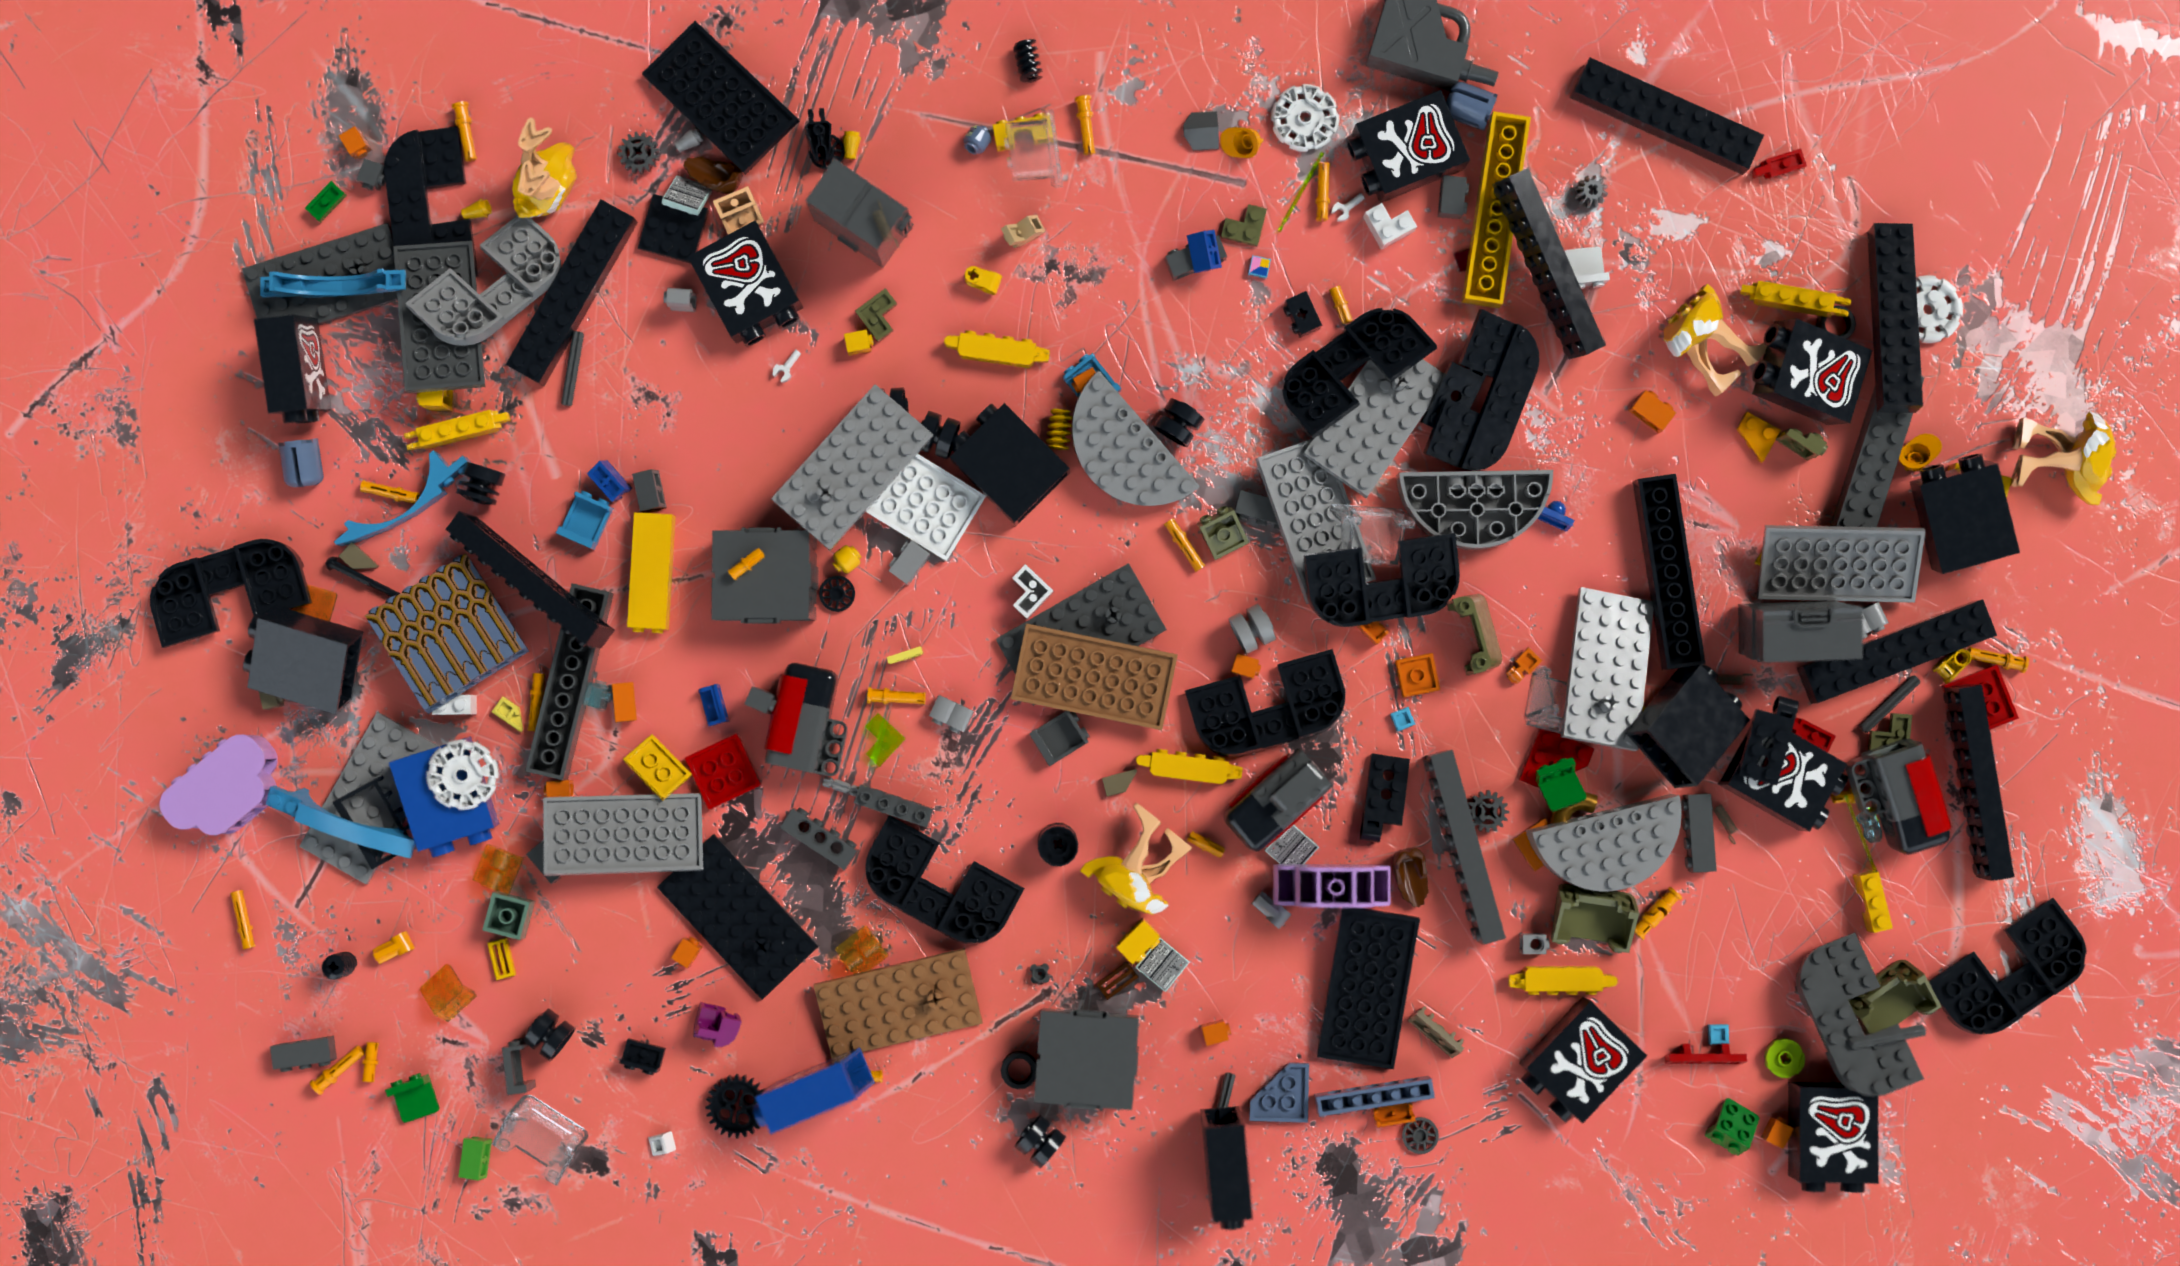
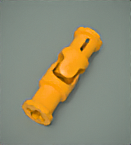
M1669 886L1666 894L1661 899L1658 898L1649 910L1641 916L1642 919L1636 925L1634 934L1641 940H1644L1645 935L1671 911V907L1678 900H1681L1682 896Z

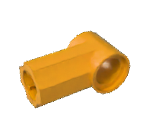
M405 931L372 950L375 960L382 964L398 955L401 956L415 949L408 932Z

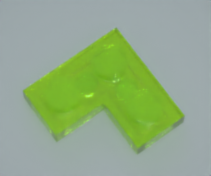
M877 713L865 726L878 739L866 755L881 767L906 738L883 716Z

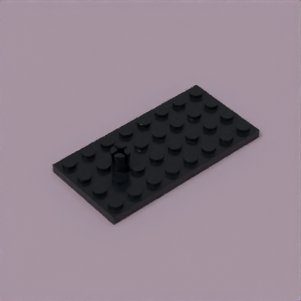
M696 21L641 73L745 175L799 122V119Z
M715 834L703 843V871L673 872L657 887L762 1000L819 947L811 936Z
M1342 907L1317 1057L1394 1069L1420 923L1419 917L1365 908Z

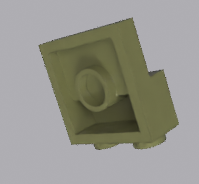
M1789 428L1779 433L1776 441L1806 460L1816 458L1819 455L1822 456L1828 448L1827 442L1818 433L1810 432L1802 436L1803 433L1795 428Z
M1222 506L1217 509L1216 514L1212 516L1210 514L1204 515L1199 519L1200 522L1197 523L1215 560L1249 543L1239 519L1231 506Z

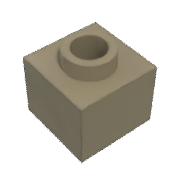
M259 691L264 710L284 706L283 701L285 699Z

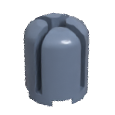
M1457 82V84L1452 86L1446 103L1453 120L1484 131L1498 95L1464 82Z
M318 438L278 443L283 478L288 486L294 488L313 486L323 480L324 474Z

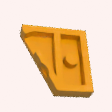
M1749 412L1744 414L1736 429L1741 437L1745 439L1748 447L1754 451L1760 463L1764 462L1781 431Z

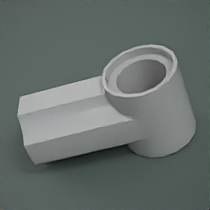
M1263 891L1251 903L1278 929L1292 915L1281 905H1274L1273 900Z

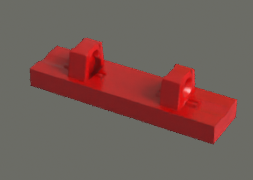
M1691 1044L1680 1045V1054L1664 1056L1665 1064H1744L1747 1062V1054H1730L1729 1044H1720L1719 1054H1692Z

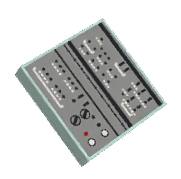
M676 175L662 198V204L698 216L712 193V189L696 181Z
M1293 825L1264 850L1279 864H1305L1319 846Z
M1159 938L1160 943L1153 950L1149 949L1145 954L1146 957L1135 968L1166 992L1190 961L1162 938Z

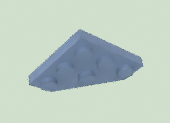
M1289 1062L1250 1099L1249 1120L1308 1123L1309 1063Z

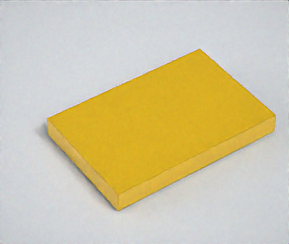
M653 734L623 758V761L662 801L692 776Z

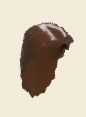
M702 156L687 158L683 165L689 176L698 183L724 194L735 192L743 176L742 171L735 164L720 161L714 162Z
M1416 847L1395 852L1393 857V872L1398 889L1404 900L1410 902L1414 908L1424 905V899L1429 893L1426 858Z

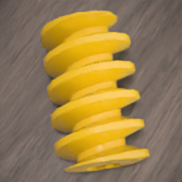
M1063 409L1050 410V413L1055 416L1049 417V420L1053 422L1048 424V428L1053 430L1047 432V436L1051 437L1046 439V443L1050 445L1048 446L1049 448L1057 450L1069 449L1064 443L1070 442L1065 435L1071 434L1070 431L1066 430V428L1072 427V424L1068 423V420H1072V416L1069 415L1071 411Z

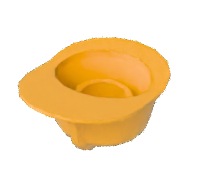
M1230 127L1224 130L1220 136V144L1223 151L1227 155L1237 158H1253L1263 142V138H1260L1259 133L1252 128Z
M1920 434L1902 447L1899 461L1904 465L1906 471H1919L1941 453L1942 443L1933 434Z

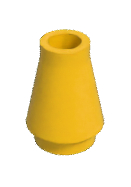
M844 131V136L842 137L845 159H856L861 137H859L860 132Z
M479 199L466 208L461 209V213L465 220L484 218L492 213V209L487 199Z

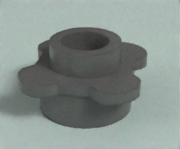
M1044 963L1039 966L1033 964L1030 967L1032 971L1031 981L1036 984L1042 981L1047 983L1050 980L1048 976L1049 966Z

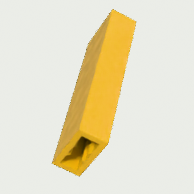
M634 512L627 627L633 628L632 632L644 633V629H652V633H663V630H669L676 516L673 514Z

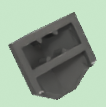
M1217 111L1192 112L1183 124L1184 137L1192 150H1219Z

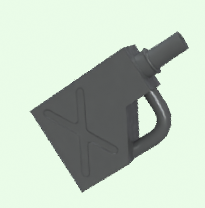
M1385 0L1365 65L1366 67L1450 91L1452 86L1457 84L1458 80L1464 82L1471 80L1494 87L1499 73L1475 65L1473 60L1465 59L1469 46L1471 26L1463 12L1456 8L1439 4L1437 0ZM1441 17L1451 19L1458 24L1459 35L1457 41L1447 39Z

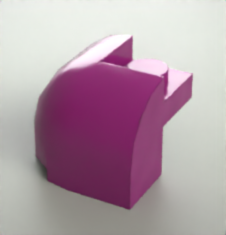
M700 1002L695 1019L693 1037L710 1040L713 1042L714 1047L729 1045L735 1040L742 1022L738 1013L732 1015L726 1012L725 1007Z

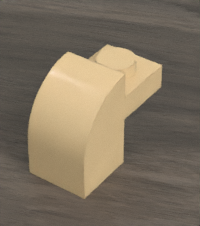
M1037 215L1026 216L1017 224L1005 225L1001 228L1005 241L1009 246L1013 245L1014 248L1020 247L1046 232Z

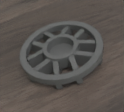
M1416 1117V1121L1422 1120L1420 1127L1416 1122L1406 1123L1402 1131V1139L1405 1146L1411 1152L1425 1154L1435 1148L1439 1133L1431 1120L1424 1117ZM1425 1122H1428L1429 1126L1426 1129H1424L1423 1126ZM1414 1123L1416 1129L1412 1130L1409 1125ZM1432 1126H1433V1129H1434L1435 1133H1430V1132H1429V1130L1431 1129ZM1408 1128L1412 1133L1405 1135ZM1428 1136H1435V1140H1428ZM1413 1137V1140L1407 1143L1406 1138ZM1426 1142L1432 1144L1428 1149H1426ZM1416 1143V1150L1411 1148L1410 1145ZM1419 1144H1423L1424 1150H1419Z

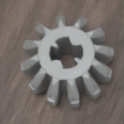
M1593 175L1591 179L1589 176H1585L1584 180H1580L1578 182L1579 186L1575 188V191L1578 192L1575 198H1581L1582 200L1579 204L1582 205L1585 202L1586 208H1589L1591 204L1596 208L1598 203L1602 204L1605 201L1603 197L1608 195L1604 191L1607 185H1601L1603 182L1602 178L1596 181V175ZM1590 189L1594 191L1592 195L1589 194Z

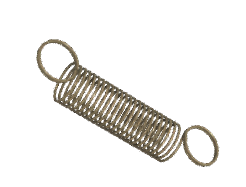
M877 210L878 212L876 213L873 212V217L877 220V226L879 225L892 239L893 234H889L891 230L887 227L888 223L885 216L882 215V210ZM880 217L883 219L884 225L878 220ZM879 227V231L881 232L882 237H884L887 241H889V240L882 234L883 231H882V230L880 229V227Z
M1720 674L1718 675V684L1743 685L1742 677L1753 676V674L1736 675V677L1735 675H1731V677L1727 675L1725 677V675Z
M1719 805V807L1715 808L1714 812L1717 816L1722 817L1721 823L1730 832L1728 836L1730 841L1736 844L1730 834L1735 833L1733 831L1734 828L1737 831L1738 829L1729 820L1730 816L1725 809Z

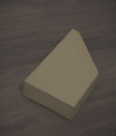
M352 542L339 555L352 569L379 567L376 562Z
M1134 769L1102 778L1107 797L1126 792L1137 770Z

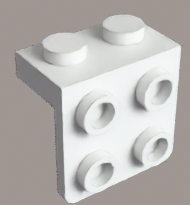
M1600 247L1565 250L1581 289L1586 288V286H1593V288L1603 287L1610 280L1609 272L1604 273L1602 249Z

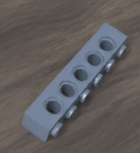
M1423 1076L1316 1093L1314 1097L1317 1114L1320 1117L1433 1099L1435 1095L1432 1078Z

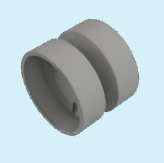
M1259 604L1246 609L1248 621L1245 620L1241 613L1228 618L1232 630L1246 654L1258 649L1255 639L1257 637L1264 645L1276 640L1273 625Z

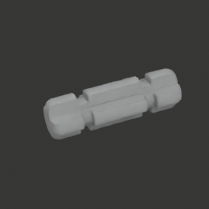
M825 776L822 782L824 787H832L834 790L846 794L849 793V795L855 797L859 789L858 786H851L849 783L837 779L833 780V778Z

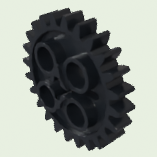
M736 1074L733 1080L732 1076L729 1075L727 1082L722 1078L720 1080L721 1085L716 1083L714 1085L716 1090L709 1091L713 1097L706 1098L708 1102H711V1104L705 1106L706 1109L711 1110L706 1116L713 1117L709 1123L716 1122L715 1130L722 1128L721 1135L727 1131L728 1138L733 1133H735L736 1139L739 1138L740 1133L745 1138L748 1134L747 1131L754 1134V1127L760 1129L761 1126L754 1116L753 1106L757 1104L755 1097L765 1091V1088L759 1090L760 1082L754 1085V1078L747 1081V1075L740 1079L739 1074ZM742 1089L743 1093L739 1102V1106L742 1108L737 1111L736 1121L733 1123L732 1119L736 1110L734 1104L738 1101L739 1091ZM727 1090L734 1091V1099H729L726 1096ZM745 1095H752L754 1102L752 1104L747 1103ZM722 1109H728L730 1111L729 1118H725L722 1116ZM740 1114H747L749 1122H742Z

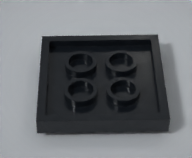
M653 194L638 249L691 264L688 256L698 251L709 209L703 207L698 216L663 205L662 198L664 196Z

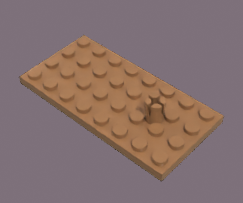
M1026 623L1011 699L1162 730L1178 654Z
M965 948L814 983L813 985L832 1058L859 1047L864 1052L983 1024Z

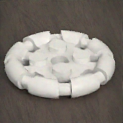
M1302 84L1299 87L1292 86L1279 95V100L1274 102L1271 111V121L1274 124L1273 131L1279 141L1289 145V148L1292 150L1308 152L1309 149H1320L1329 143L1330 137L1338 129L1339 115L1336 111L1338 107L1331 95L1320 90L1321 88L1311 84ZM1303 94L1305 99L1298 100L1297 95ZM1315 96L1321 99L1319 103L1314 100ZM1285 103L1291 104L1288 109L1284 107ZM1323 111H1329L1330 116H1324ZM1302 113L1310 115L1308 122H1303L1300 119ZM1286 118V124L1281 125L1280 120ZM1322 126L1327 129L1325 133L1320 131ZM1291 132L1297 135L1295 139L1289 137ZM1312 136L1313 141L1307 142L1306 138Z
M1933 275L1916 277V287H1919L1921 291L1917 294L1919 326L1924 328L1923 333L1919 332V340L1921 343L1940 342L1942 338L1951 336L1960 325L1959 319L1963 316L1962 299L1958 297L1957 289L1943 278L1940 280ZM1932 286L1938 287L1937 290H1931ZM1949 296L1951 303L1947 304L1944 297ZM1924 305H1929L1932 308L1930 315L1924 312ZM1949 314L1952 315L1951 320L1946 319ZM1939 326L1941 331H1936L1934 327Z
M464 739L450 741L445 747H439L430 758L428 763L430 764L429 770L426 771L429 790H432L435 794V799L446 807H456L458 810L473 809L478 807V804L481 802H486L494 793L497 787L495 785L496 778L498 779L499 777L496 760H493L489 754L491 752L480 743L475 741L471 743ZM465 749L471 750L470 756L463 755ZM452 752L454 757L448 760L446 755ZM481 758H483V760L486 763V765L483 767H481L478 763V760H480ZM438 766L444 767L442 774L436 773ZM460 769L467 772L466 780L458 779L457 772ZM483 776L488 777L487 784L481 783ZM441 783L447 788L443 792L439 787ZM476 790L479 795L473 798L470 793ZM454 793L461 794L460 800L454 799Z

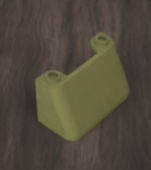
M1472 594L1449 600L1447 602L1448 611L1457 612L1460 618L1470 616L1480 651L1479 653L1471 654L1470 663L1464 666L1466 675L1498 667L1502 663V654L1485 597L1481 594Z
M1560 884L1556 896L1551 934L1552 942L1564 945L1570 942L1571 937L1608 942L1612 951L1616 953H1629L1639 916L1634 896L1625 892L1593 891L1576 885Z
M1898 960L1876 975L1881 987L1848 1000L1865 1035H1870L1892 1025L1899 1024L1916 1011L1923 1015H1930L1942 1007L1925 974L1907 960Z

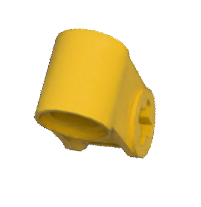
M976 266L966 269L965 282L967 285L988 294H997L1002 279L1000 274ZM973 273H975L976 277L974 278V280H971L970 276H972Z
M1964 649L1949 653L1932 670L1937 672L1944 679L1943 682L1947 684L1955 679L1971 662V654ZM1958 653L1963 657L1960 663L1956 659Z

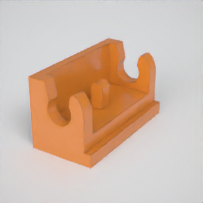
M1379 621L1356 626L1375 645L1379 644L1389 633Z
M633 682L612 684L615 723L637 720Z
M1412 1102L1372 1108L1374 1123L1377 1128L1415 1122Z

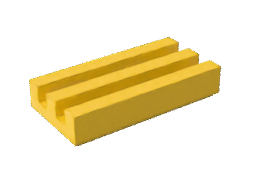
M508 938L488 942L487 945L496 980L517 975ZM501 943H503L510 973H508ZM494 945L497 946L503 975L500 974Z

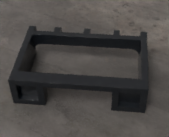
M383 775L333 801L341 818L353 821L342 801L374 784L399 829L403 830V834L408 836L406 830L410 829L409 824L403 827L396 815L402 811V808L399 807L393 810L386 798L393 794V792L390 790L383 793L377 783L384 779ZM357 844L371 869L397 856L389 854L376 861L368 847Z

